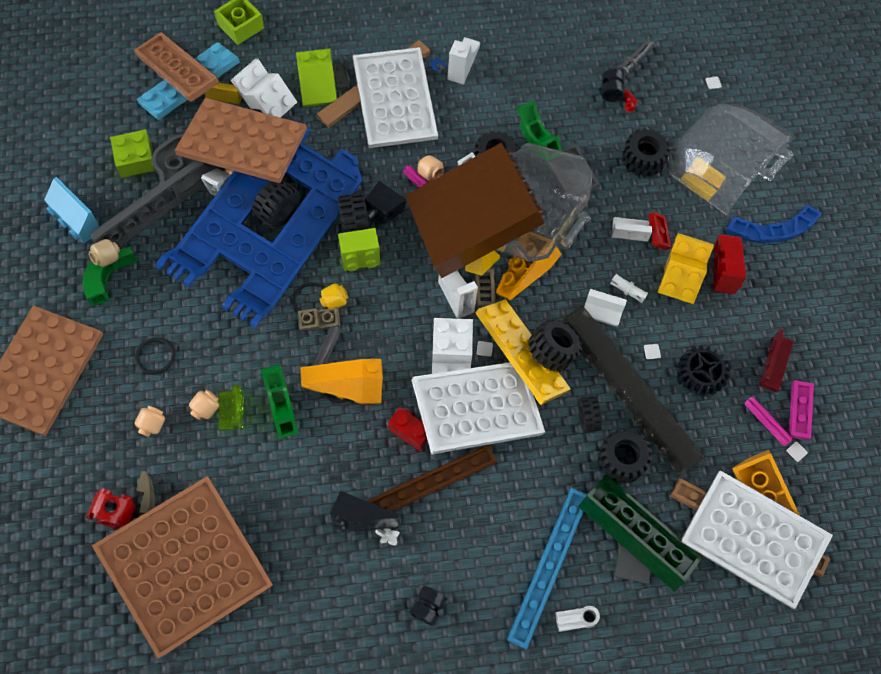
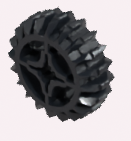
M703 345L699 346L698 349L694 346L691 350H686L684 355L680 357V361L677 364L679 368L677 374L681 375L679 381L685 382L683 388L690 387L689 393L695 390L697 396L703 393L704 397L708 396L709 393L715 395L727 385V380L730 378L728 373L730 367L726 366L728 360H722L723 354L718 355L717 349L711 351L710 346L704 349ZM691 361L695 363L693 371H690ZM715 370H716V372H717V380H716V381L713 380V374H712L713 371H715Z

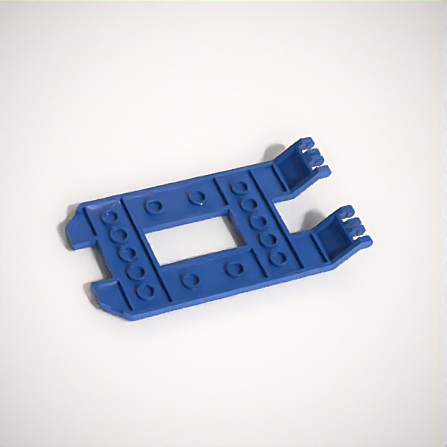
M307 128L285 175L311 191L273 243L242 225L253 211V202L257 194L270 181L234 171L177 247L163 254L155 267L163 270L166 264L171 262L172 265L168 268L167 274L172 276L177 270L173 278L179 280L183 273H189L184 279L183 284L190 287L196 279L207 273L219 255L232 262L250 275L239 289L228 296L222 308L228 311L232 304L236 302L239 306L236 307L233 315L238 317L242 310L246 308L240 319L245 321L251 312L254 313L256 316L252 318L250 325L256 328L261 320L272 312L340 215L338 197L355 193L361 185L362 178L359 173L356 157L340 149L334 159L330 161L303 144L311 132Z

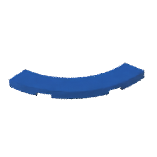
M806 204L800 213L789 221L768 225H757V223L748 222L734 216L725 232L751 242H782L806 232L816 223L822 212Z

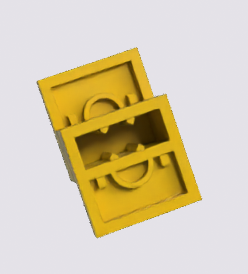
M677 233L665 265L658 293L694 304L706 275L707 262L714 244Z

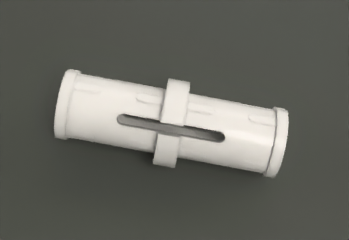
M618 274L613 277L610 283L623 291L626 296L630 295L640 303H643L648 295L647 292L635 286L634 282H629Z

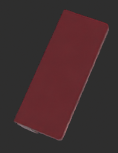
M781 328L772 339L758 385L774 392H778L794 343L793 340L782 337L784 330Z

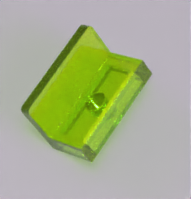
M233 385L232 391L219 393V430L243 429V390L240 385Z

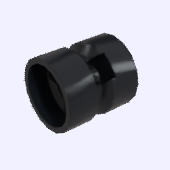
M609 69L602 74V98L608 102L620 101L624 97V73L618 69Z
M424 585L418 594L419 601L414 602L409 614L427 625L434 626L439 617L437 611L443 609L447 597Z

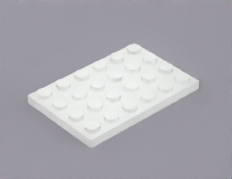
M420 47L353 55L368 147L375 148L437 140L438 133Z
M511 363L428 374L412 378L431 454L540 436L545 433L534 395Z
M718 471L681 542L785 605L795 609L833 535L726 473Z

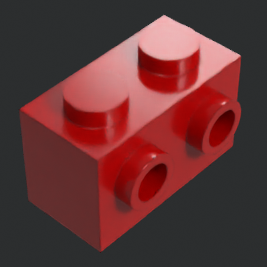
M399 407L388 422V430L421 452L428 443L423 421L416 419L410 410H403Z

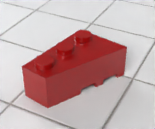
M719 234L714 243V292L735 294L742 287L746 279L743 255L744 245H742L741 237Z

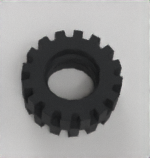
M596 396L579 398L578 414L582 431L584 433L601 431L602 416Z

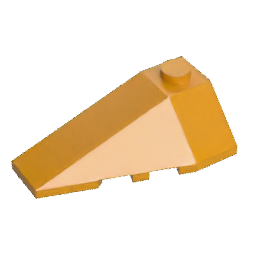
M531 232L524 234L515 245V254L508 262L509 268L503 274L496 294L512 300L547 272L561 256V252L554 241Z
M359 359L300 368L302 388L323 394L329 393L337 396V398L353 400L358 404H381L383 380L381 359Z
M769 450L749 457L732 468L739 482L799 515Z

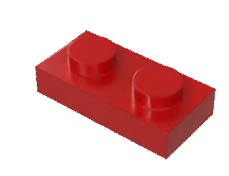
M656 212L648 214L649 226H652L651 234L654 247L665 251L672 248L665 216Z

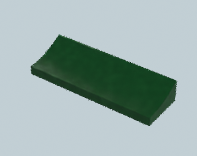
M607 475L587 494L578 506L674 592L687 580L702 559L697 552L682 543L675 533Z

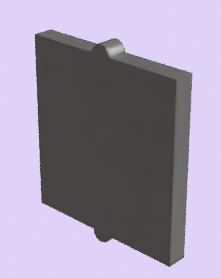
M619 543L614 577L629 580L630 583L638 582L648 585L651 571Z

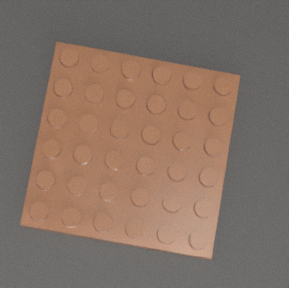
M208 476L92 545L158 659L273 586Z

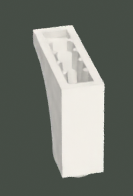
M465 37L462 42L454 41L449 53L448 80L460 84L465 83L480 47L479 41Z
M458 270L444 278H441L439 275L438 283L456 318L459 319L474 313L478 290L475 281L467 284Z

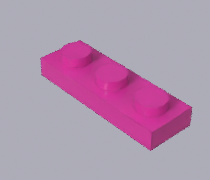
M796 380L792 382L789 435L792 438L807 441L811 439L814 384Z

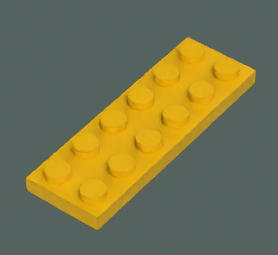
M506 299L477 310L476 315L540 405L569 392L571 388L559 372L544 368L543 365L533 358V354L529 350L530 346L528 345L529 338L532 335Z

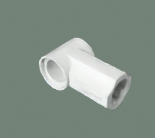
M593 606L555 613L559 632L592 628L600 619L599 611ZM591 612L595 617L594 622L585 621L583 614Z

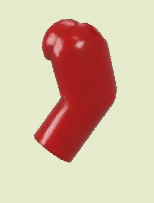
M626 89L624 90L623 97L626 100L624 107L627 112H633L636 109L637 99Z

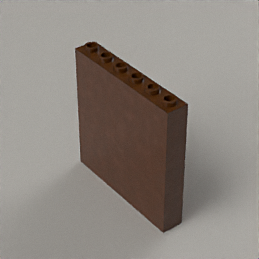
M502 143L405 195L434 268L441 278L545 224L541 217L545 215L539 204L535 205L538 203L533 192L529 194L532 191L527 181L523 182L525 180L521 170L517 171L519 166L509 148L505 149Z

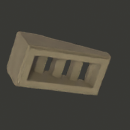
M494 268L488 269L482 275L490 276V279L479 280L481 275L475 274V283L478 287L477 307L495 303ZM480 283H490V286L480 287ZM491 290V293L480 294V291ZM491 297V301H480V298Z

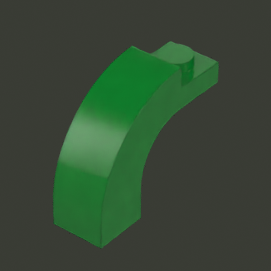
M529 101L516 107L521 120L519 125L522 133L537 155L544 159H549L563 152L558 135L550 134L543 126L535 101Z
M130 247L120 249L118 260L105 267L95 265L92 261L89 262L83 275V290L92 307L110 300L106 289V282L111 273L137 262Z
M281 365L261 369L279 439L299 434Z

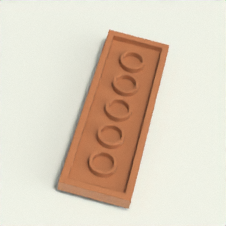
M162 32L134 49L136 56L190 102L219 83L215 75Z

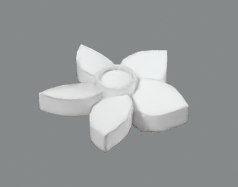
M390 528L383 531L376 529L375 532L382 536L381 543H387L388 541L391 545L397 544V537L400 532L396 530L390 531Z

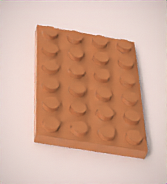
M205 98L178 143L175 153L178 156L280 183L307 131V125Z
M32 306L0 359V419L46 437L104 335L102 331Z

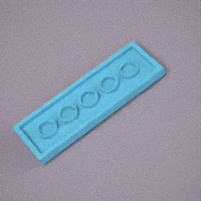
M218 42L194 58L217 78L240 62L236 55ZM166 80L158 83L155 87L137 98L138 103L158 120L188 100Z

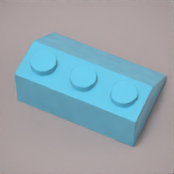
M55 177L45 197V202L48 205L46 209L53 217L57 216L59 218L58 221L64 228L68 227L70 229L69 233L76 240L79 238L83 243H86L91 239L90 235L100 226L92 212Z

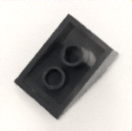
M341 490L330 513L332 523L335 524L334 527L344 532L346 530L363 531L398 528L400 524V514Z

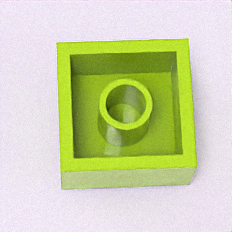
M231 0L214 11L218 26L237 45L264 29L262 14L248 0Z
M146 129L110 137L115 166L121 178L155 171L152 164V144Z
M375 228L338 234L344 271H356L359 268H374L380 265L379 243Z

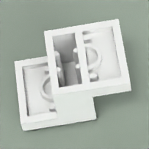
M254 59L231 79V82L238 89V92L250 109H260L262 113L281 118L297 103L278 73H268L259 59Z
M434 318L432 374L471 368L473 319Z

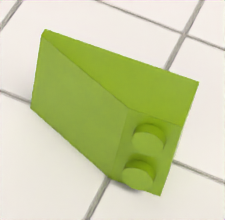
M330 49L296 52L303 107L331 104L337 100Z

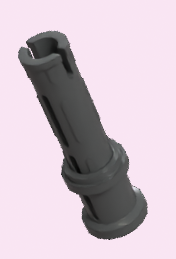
M646 39L631 56H627L623 63L615 68L621 71L624 70V79L629 76L632 70L637 68L638 62L655 46L654 42L651 39Z

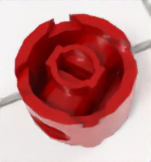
M100 488V491L96 492L86 518L91 521L93 517L97 518L96 523L117 530L130 523L136 508L133 498L126 495L117 497L112 495V491ZM111 507H117L114 512H108Z

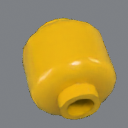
M333 283L322 289V297L319 300L323 308H341L346 305L349 296L343 285L339 286L337 283Z

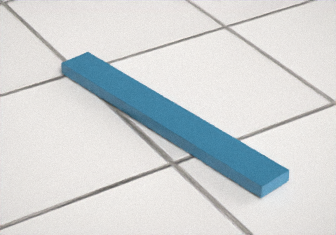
M572 487L506 640L525 650L528 648L583 514V511L578 506L587 494Z

